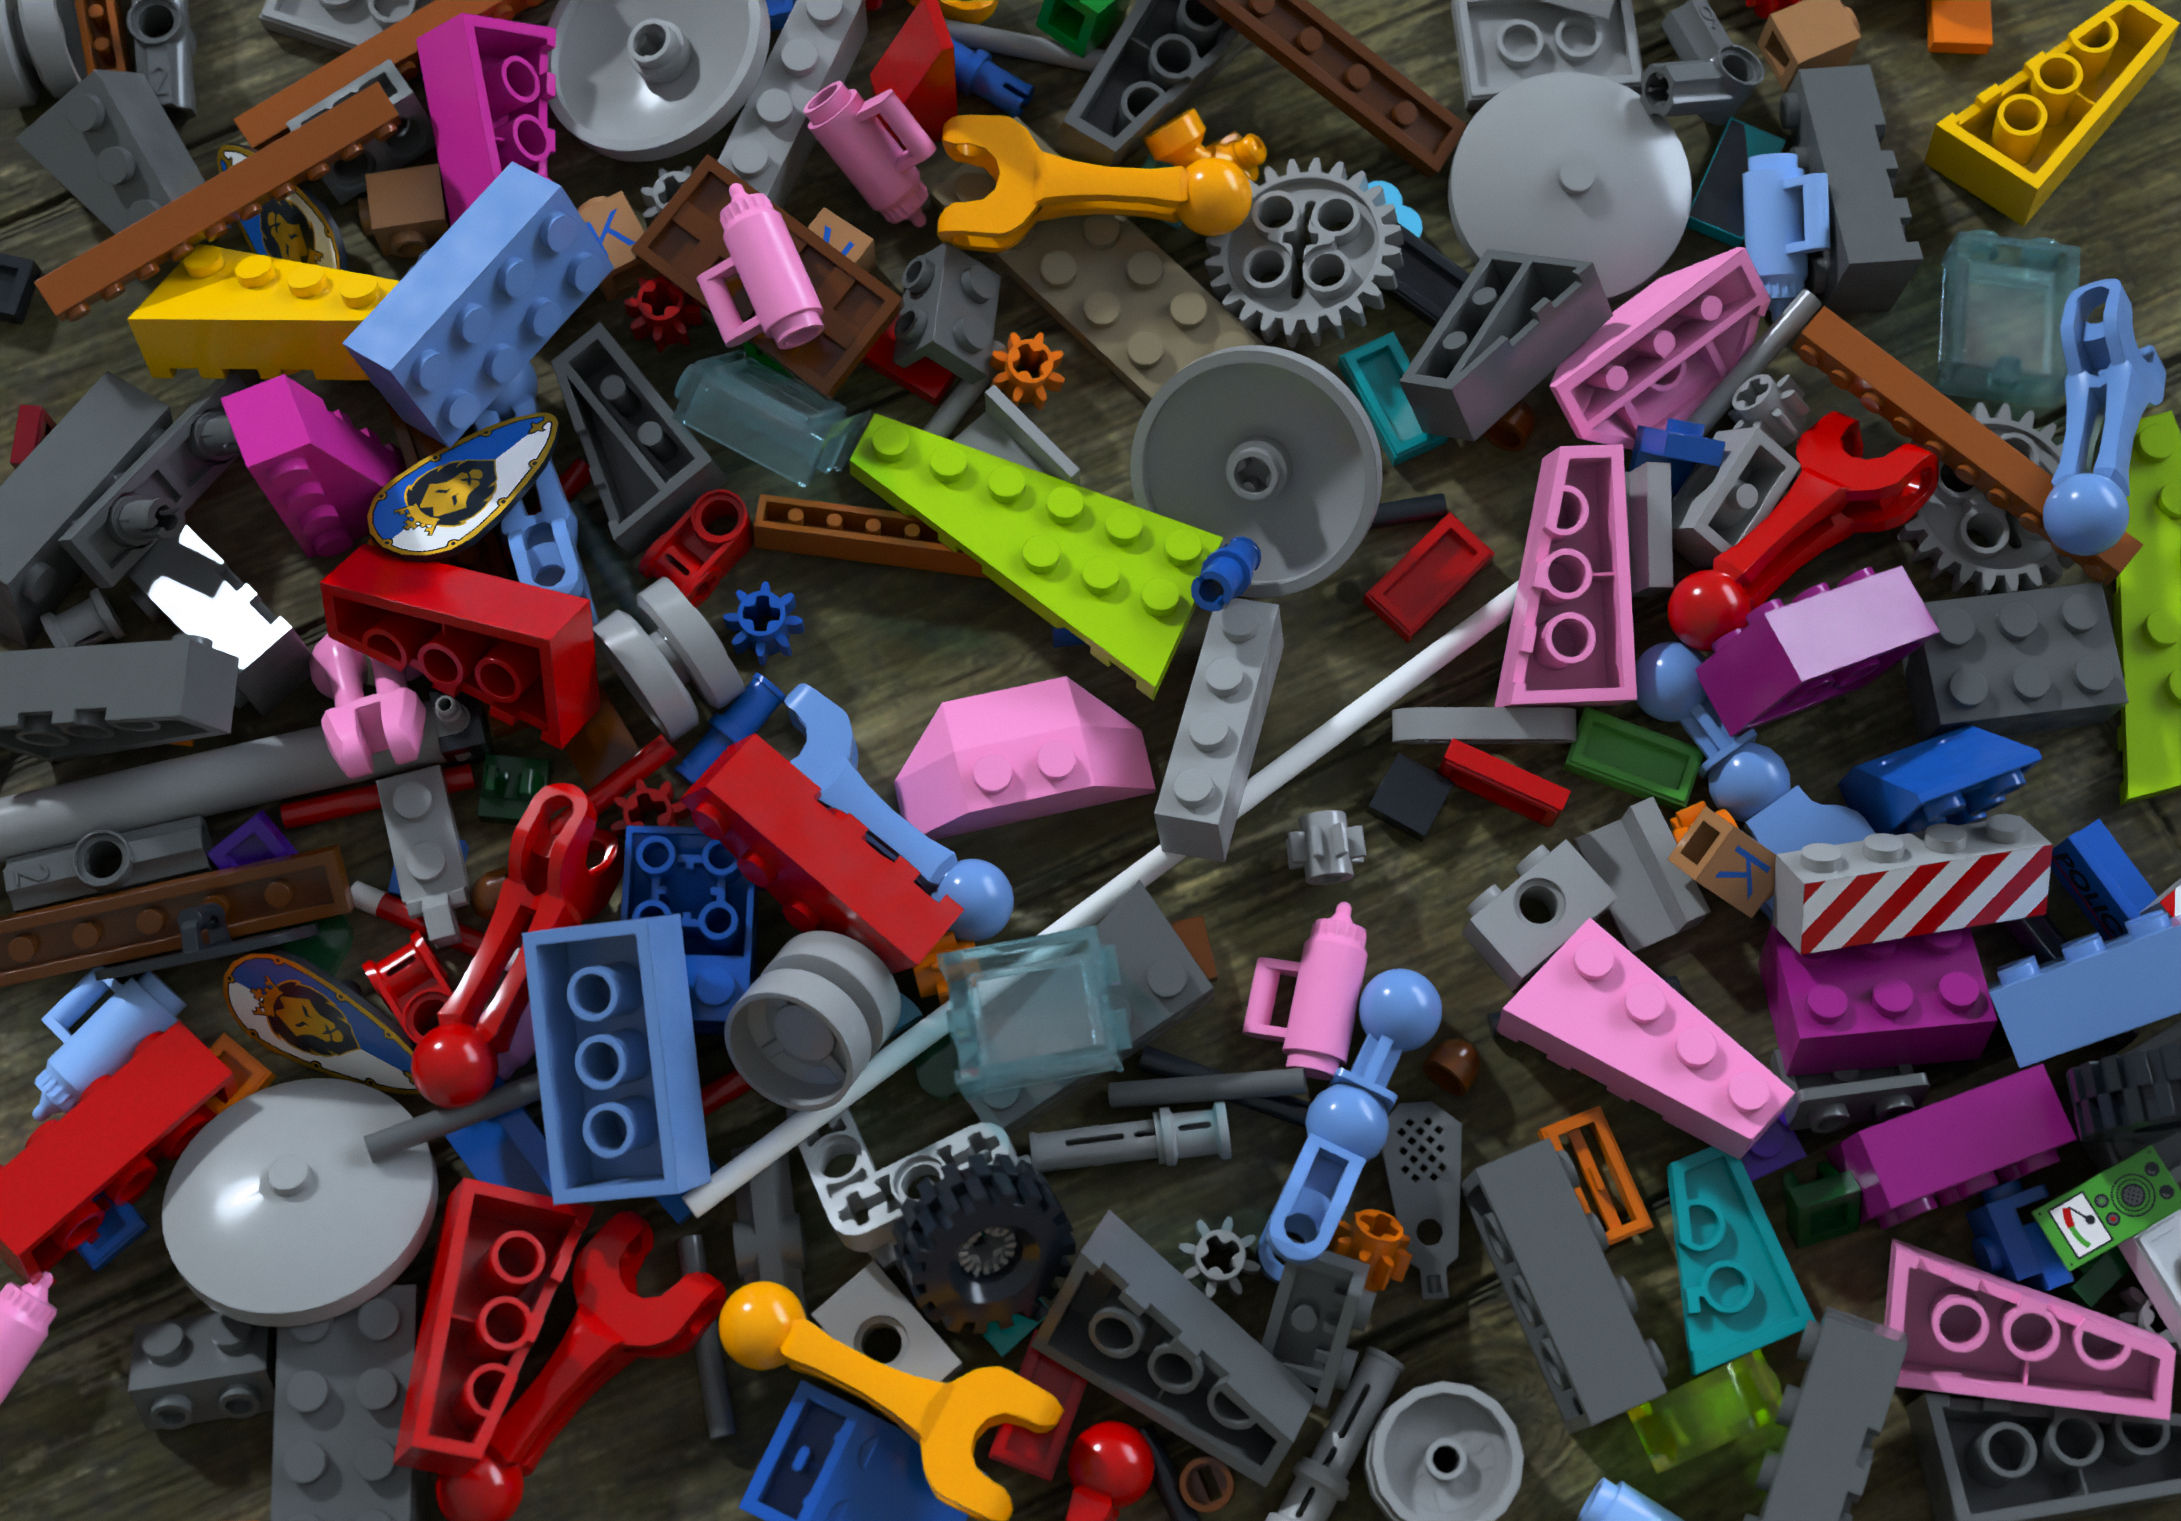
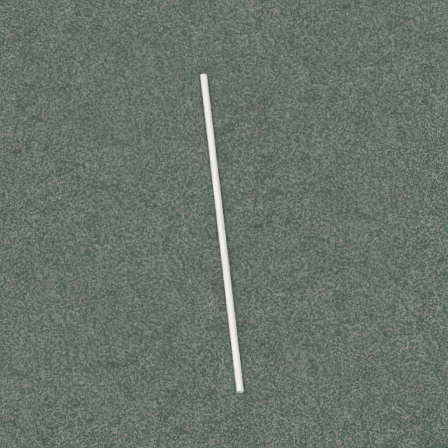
M1519 580L1249 778L1237 819L1509 619L1513 613ZM1161 844L971 983L968 990L956 994L876 1053L838 1103L818 1111L799 1110L711 1175V1182L693 1188L682 1196L683 1201L697 1219L1105 918L1139 880L1146 887L1187 856L1164 852L1161 849Z

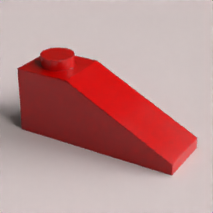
M921 0L870 73L872 98L892 89L933 143L942 140L944 124L952 117L958 116L954 45L938 0ZM880 113L877 114L878 119L902 150H908Z

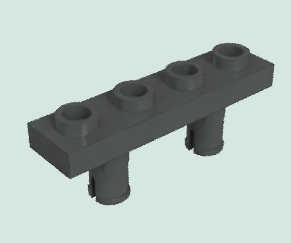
M236 372L228 373L226 379H216L58 540L62 547L99 588H113L160 538L170 539L179 535L185 526L186 518L184 513L241 454L221 402V398L248 388Z

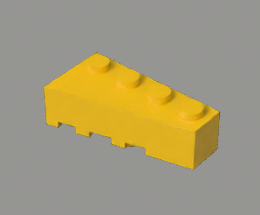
M2144 0L2114 1L2069 32L2066 40L2046 54L2041 51L2024 63L2023 69L1999 86L1995 83L1976 96L1975 102L1957 115L1951 113L1935 125L1924 163L2024 227L2163 64L2180 22Z
M198 243L194 247L195 250L185 257L127 318L152 378H174L177 369H198L202 379H226L229 369H257L261 379H273L283 374L291 375L301 370H313L316 380H370L342 343L400 281Z

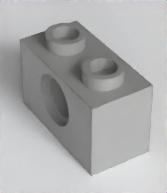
M1759 427L1717 431L1713 439L1725 442L1721 466L1696 463L1671 502L1672 547L1696 568L1713 567L1715 557L1738 544L1770 515L1801 466L1798 461Z
M1567 839L1551 852L1543 844L1537 847L1514 868L1520 876L1519 879L1503 892L1496 884L1492 885L1466 908L1472 918L1469 919L1461 934L1511 991L1515 990L1540 969L1589 917L1597 921L1618 899L1613 890ZM1535 898L1542 901L1549 910L1550 921L1543 924L1528 921L1520 911V900Z
M873 1260L811 1314L820 1325L822 1331L865 1355V1341L873 1331L887 1328L897 1332L902 1339L901 1351L893 1361L884 1365L907 1374L947 1383L963 1369L962 1362ZM874 1409L881 1419L885 1417V1415Z

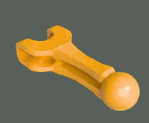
M959 115L949 119L942 128V143L947 155L955 162L984 168L995 179L996 188L984 199L955 202L947 206L941 213L937 228L939 239L943 243L947 241L961 250L993 253L1004 252L1020 243L1039 221L1067 216L1097 214L1148 217L1171 223H1177L1182 220L1189 229L1200 235L1217 237L1237 229L1245 221L1251 209L1253 197L1248 177L1238 165L1224 158H1203L1192 163L1186 169L1183 166L1156 169L1106 167L1073 161L1041 151L1029 131L1019 122L1008 116Z
M759 1281L739 1288L728 1298L720 1314V1340L724 1349L733 1360L753 1370H771L787 1363L789 1368L794 1371L821 1379L864 1401L898 1424L921 1446L925 1476L936 1498L943 1504L978 1521H1008L1013 1509L1011 1498L1005 1488L991 1481L976 1468L973 1459L976 1441L988 1428L1003 1423L1024 1427L1035 1433L1048 1432L1057 1425L1064 1412L1060 1403L1053 1395L1000 1366L975 1369L950 1383H944L913 1376L876 1362L833 1339L807 1320L805 1310L797 1296L788 1288L778 1283Z

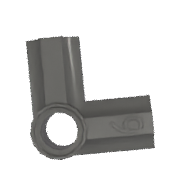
M1689 0L1681 7L1671 10L1661 23L1665 36L1680 61L1650 64L1640 78L1642 83L1640 101L1649 116L1661 115L1665 118L1697 114L1709 123L1725 125L1729 122L1730 117L1733 118L1764 79L1765 70L1755 54L1747 48L1731 42L1707 0Z

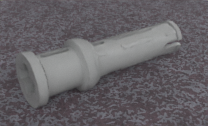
M1224 1100L1214 1101L1211 1109L1172 1113L1169 1107L1159 1108V1112H1153V1119L1093 1125L1042 1133L1029 1132L1032 1165L1037 1175L1040 1172L1091 1166L1097 1167L1157 1158L1159 1165L1165 1164L1166 1167L1176 1166L1178 1159L1218 1154L1221 1160L1232 1159Z
M1368 1346L1366 1348L1364 1358L1348 1385L1347 1391H1345L1342 1399L1336 1406L1334 1414L1311 1457L1303 1456L1301 1461L1295 1463L1292 1469L1296 1477L1278 1512H1270L1265 1521H1327L1336 1502L1346 1500L1350 1492L1348 1489L1350 1482L1345 1478L1369 1432L1374 1427L1376 1419L1399 1375L1405 1369V1366L1400 1361L1374 1347Z

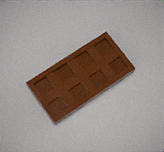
M707 154L630 251L637 260L712 315L697 277L731 257L723 240L724 229L720 222L721 210L731 203L732 198L729 194V188L732 184L738 183L743 186L747 194L760 192ZM771 201L773 208L780 212L822 305L824 313L820 319L824 330L813 340L790 349H779L774 338L766 337L764 331L747 340V342L829 402L904 308V300ZM737 273L725 280L743 323L756 316L739 274Z

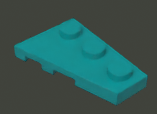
M1711 1146L1669 1164L1666 1170L1690 1376L1700 1374L1805 1329L1808 1319L1816 1322L1741 1159L1738 1160Z

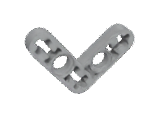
M849 1107L828 1122L833 1133L822 1137L819 1130H817L798 1144L831 1225L843 1244L857 1252L875 1250L896 1240L893 1235L895 1221H906L900 1208L907 1198L909 1186L917 1178L924 1175H935L943 1179L944 1175L940 1167L954 1161L958 1171L968 1168V1156L976 1155L986 1149H989L993 1161L997 1153L1009 1155L1015 1167L1018 1164L1016 1151L1006 1132L993 1123H978L877 1171ZM787 1108V1119L799 1110ZM842 1154L857 1156L854 1168L845 1176L839 1178L825 1176L826 1166L836 1156ZM893 1194L900 1207L893 1212L886 1199V1196ZM867 1208L870 1221L858 1226L855 1213Z

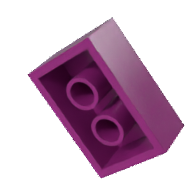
M1902 565L1878 574L1874 572L1872 567H1867L1846 577L1837 585V588L1830 589L1828 584L1824 582L1800 593L1792 600L1791 604L1784 606L1781 599L1777 598L1755 608L1745 617L1749 625L1746 628L1743 627L1731 631L1713 642L1711 648L1714 654L1695 670L1699 682L1729 736L1733 737L1752 728H1757L1865 688L1939 633L1940 630Z
M1773 924L1770 925L1758 966L1786 1076L1897 1067L1898 1065L1905 1064L1919 1065L1980 1059L1998 1020L1970 927L1800 955Z
M2043 1064L1859 1131L1826 1151L1825 1154L1829 1163L1838 1173L1850 1170L1861 1188L1859 1225L1877 1218L1881 1230H1884L1937 1208L1935 1196H1937L1941 1207H1946L1998 1185L1999 1182L1995 1174H1997L2002 1185L2060 1162L2056 1149L2077 1138Z

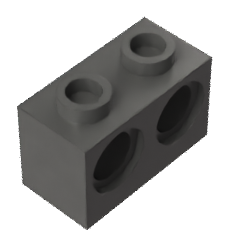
M390 58L286 122V125L292 132L376 82H379L399 113L401 124L396 126L398 131L390 138L382 142L374 139L363 146L364 151L356 158L347 162L340 159L329 166L330 172L323 176L322 179L340 206L358 194L367 191L365 174L400 169L436 146L431 120Z

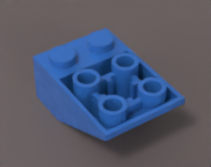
M1967 725L1854 766L1842 778L1838 786L1848 808L1859 812L1875 833L1901 835L1925 831L1927 827L1934 824L1945 823L1958 826L1985 820L1987 818L1985 812L2007 801L2004 795L2027 784L2024 775L2039 763L2042 757L2039 750L1973 725Z
M626 825L621 920L680 914L694 1035L724 1036L725 1023L729 1012L758 979V886L750 882L741 873L737 866V859L719 840L709 838L697 827Z
M803 1380L800 1381L738 1507L764 1521H967L969 1517L943 1504L936 1498L925 1476L921 1446L905 1431Z

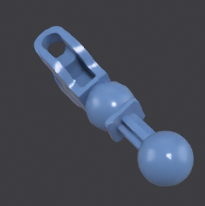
M1668 641L1650 647L1639 657L1635 663L1637 700L1635 701L1649 716L1664 722H1679L1708 759L1700 766L1698 774L1702 780L1708 777L1709 793L1716 807L1727 810L1733 819L1745 823L1741 831L1775 854L1799 851L1804 846L1812 843L1837 845L1863 841L1868 835L1876 834L1859 812L1841 805H1822L1811 801L1799 785L1791 789L1790 772L1784 760L1771 748L1754 743L1758 734L1753 728L1740 737L1737 735L1729 736L1699 682L1695 669L1707 660L1701 652L1682 642ZM1774 895L1760 906V909L1771 923L1773 922Z
M1401 968L1391 969L1378 974L1366 985L1360 996L1358 1015L1360 1024L1367 1036L1350 1071L1344 1068H1337L1328 1088L1318 1093L1309 1105L1305 1120L1308 1138L1300 1151L1256 1246L1255 1260L1260 1265L1259 1270L1274 1283L1279 1284L1284 1265L1274 1257L1273 1252L1283 1260L1298 1265H1308L1317 1261L1330 1243L1364 1164L1376 1157L1386 1144L1390 1128L1388 1114L1398 1097L1394 1092L1386 1089L1402 1053L1416 1050L1428 1043L1436 1034L1442 1018V1003L1436 988L1426 977L1418 972ZM1286 1232L1297 1234L1303 1239L1305 1244L1294 1243L1287 1236Z

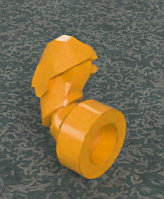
M1195 108L1188 109L1175 116L1142 139L1154 161L1171 163L1174 167L1183 166L1186 169L1192 163L1203 158H1224L1238 165L1248 179L1253 182L1257 181L1259 176L1258 166L1264 163L1267 156L1266 147L1260 137L1255 134H1247L1243 138L1237 131L1204 148L1201 143L1206 127Z

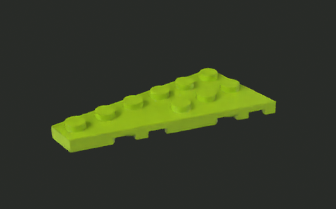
M2172 410L2140 418L2133 439L2129 466L2130 496L2126 497L2129 505V522L2126 532L2142 543L2143 546L2116 577V593L2112 596L2114 639L2129 701L2121 709V726L2117 728L2118 751L2123 753L2124 781L2119 784L2120 806L2181 790V433Z
M874 413L850 458V475L905 516L915 515L938 533V540L955 553L962 550L982 565V573L1055 628L1065 627L1091 647L1090 654L1108 667L1112 663L1136 680V688L1154 700L1197 606L1192 598V583L1197 576L1201 575L1202 564L1213 551L1222 548L1223 537Z

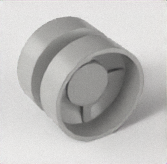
M829 931L802 933L786 943L765 968L761 976L749 987L729 1012L724 1030L728 1054L742 1078L753 1089L770 1101L786 1108L800 1111H818L829 1108L845 1096L864 1071L868 1062L876 1055L896 1028L901 1013L899 990L885 964L870 949L858 941Z

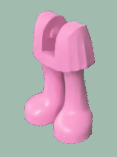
M327 633L316 644L309 659L311 679L318 691L326 697L334 699L335 708L325 711L321 723L328 749L341 770L350 779H358L374 772L373 754L390 749L397 765L417 761L423 741L426 707L416 692L408 689L407 681L420 677L423 672L407 666L400 672L370 657L376 694L364 697L363 688L368 681L366 655L328 637Z

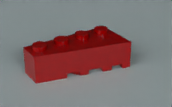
M179 1020L165 1032L156 1031L147 1036L134 1050L132 1060L114 1075H103L93 1081L82 1093L77 1106L59 1121L52 1119L38 1127L28 1138L25 1149L5 1166L0 1165V1258L25 1284L35 1285L44 1277L42 1272H49L69 1251L74 1250L80 1255L75 1248L85 1241L93 1244L101 1236L97 1229L102 1224L105 1213L112 1206L104 1196L93 1202L92 1199L102 1191L117 1206L127 1203L133 1205L151 1187L150 1184L158 1171L155 1164L163 1156L170 1161L178 1160L191 1140L217 1116L204 1103L215 1095L226 1104L238 1092L233 1072ZM54 1276L50 1288L58 1281Z

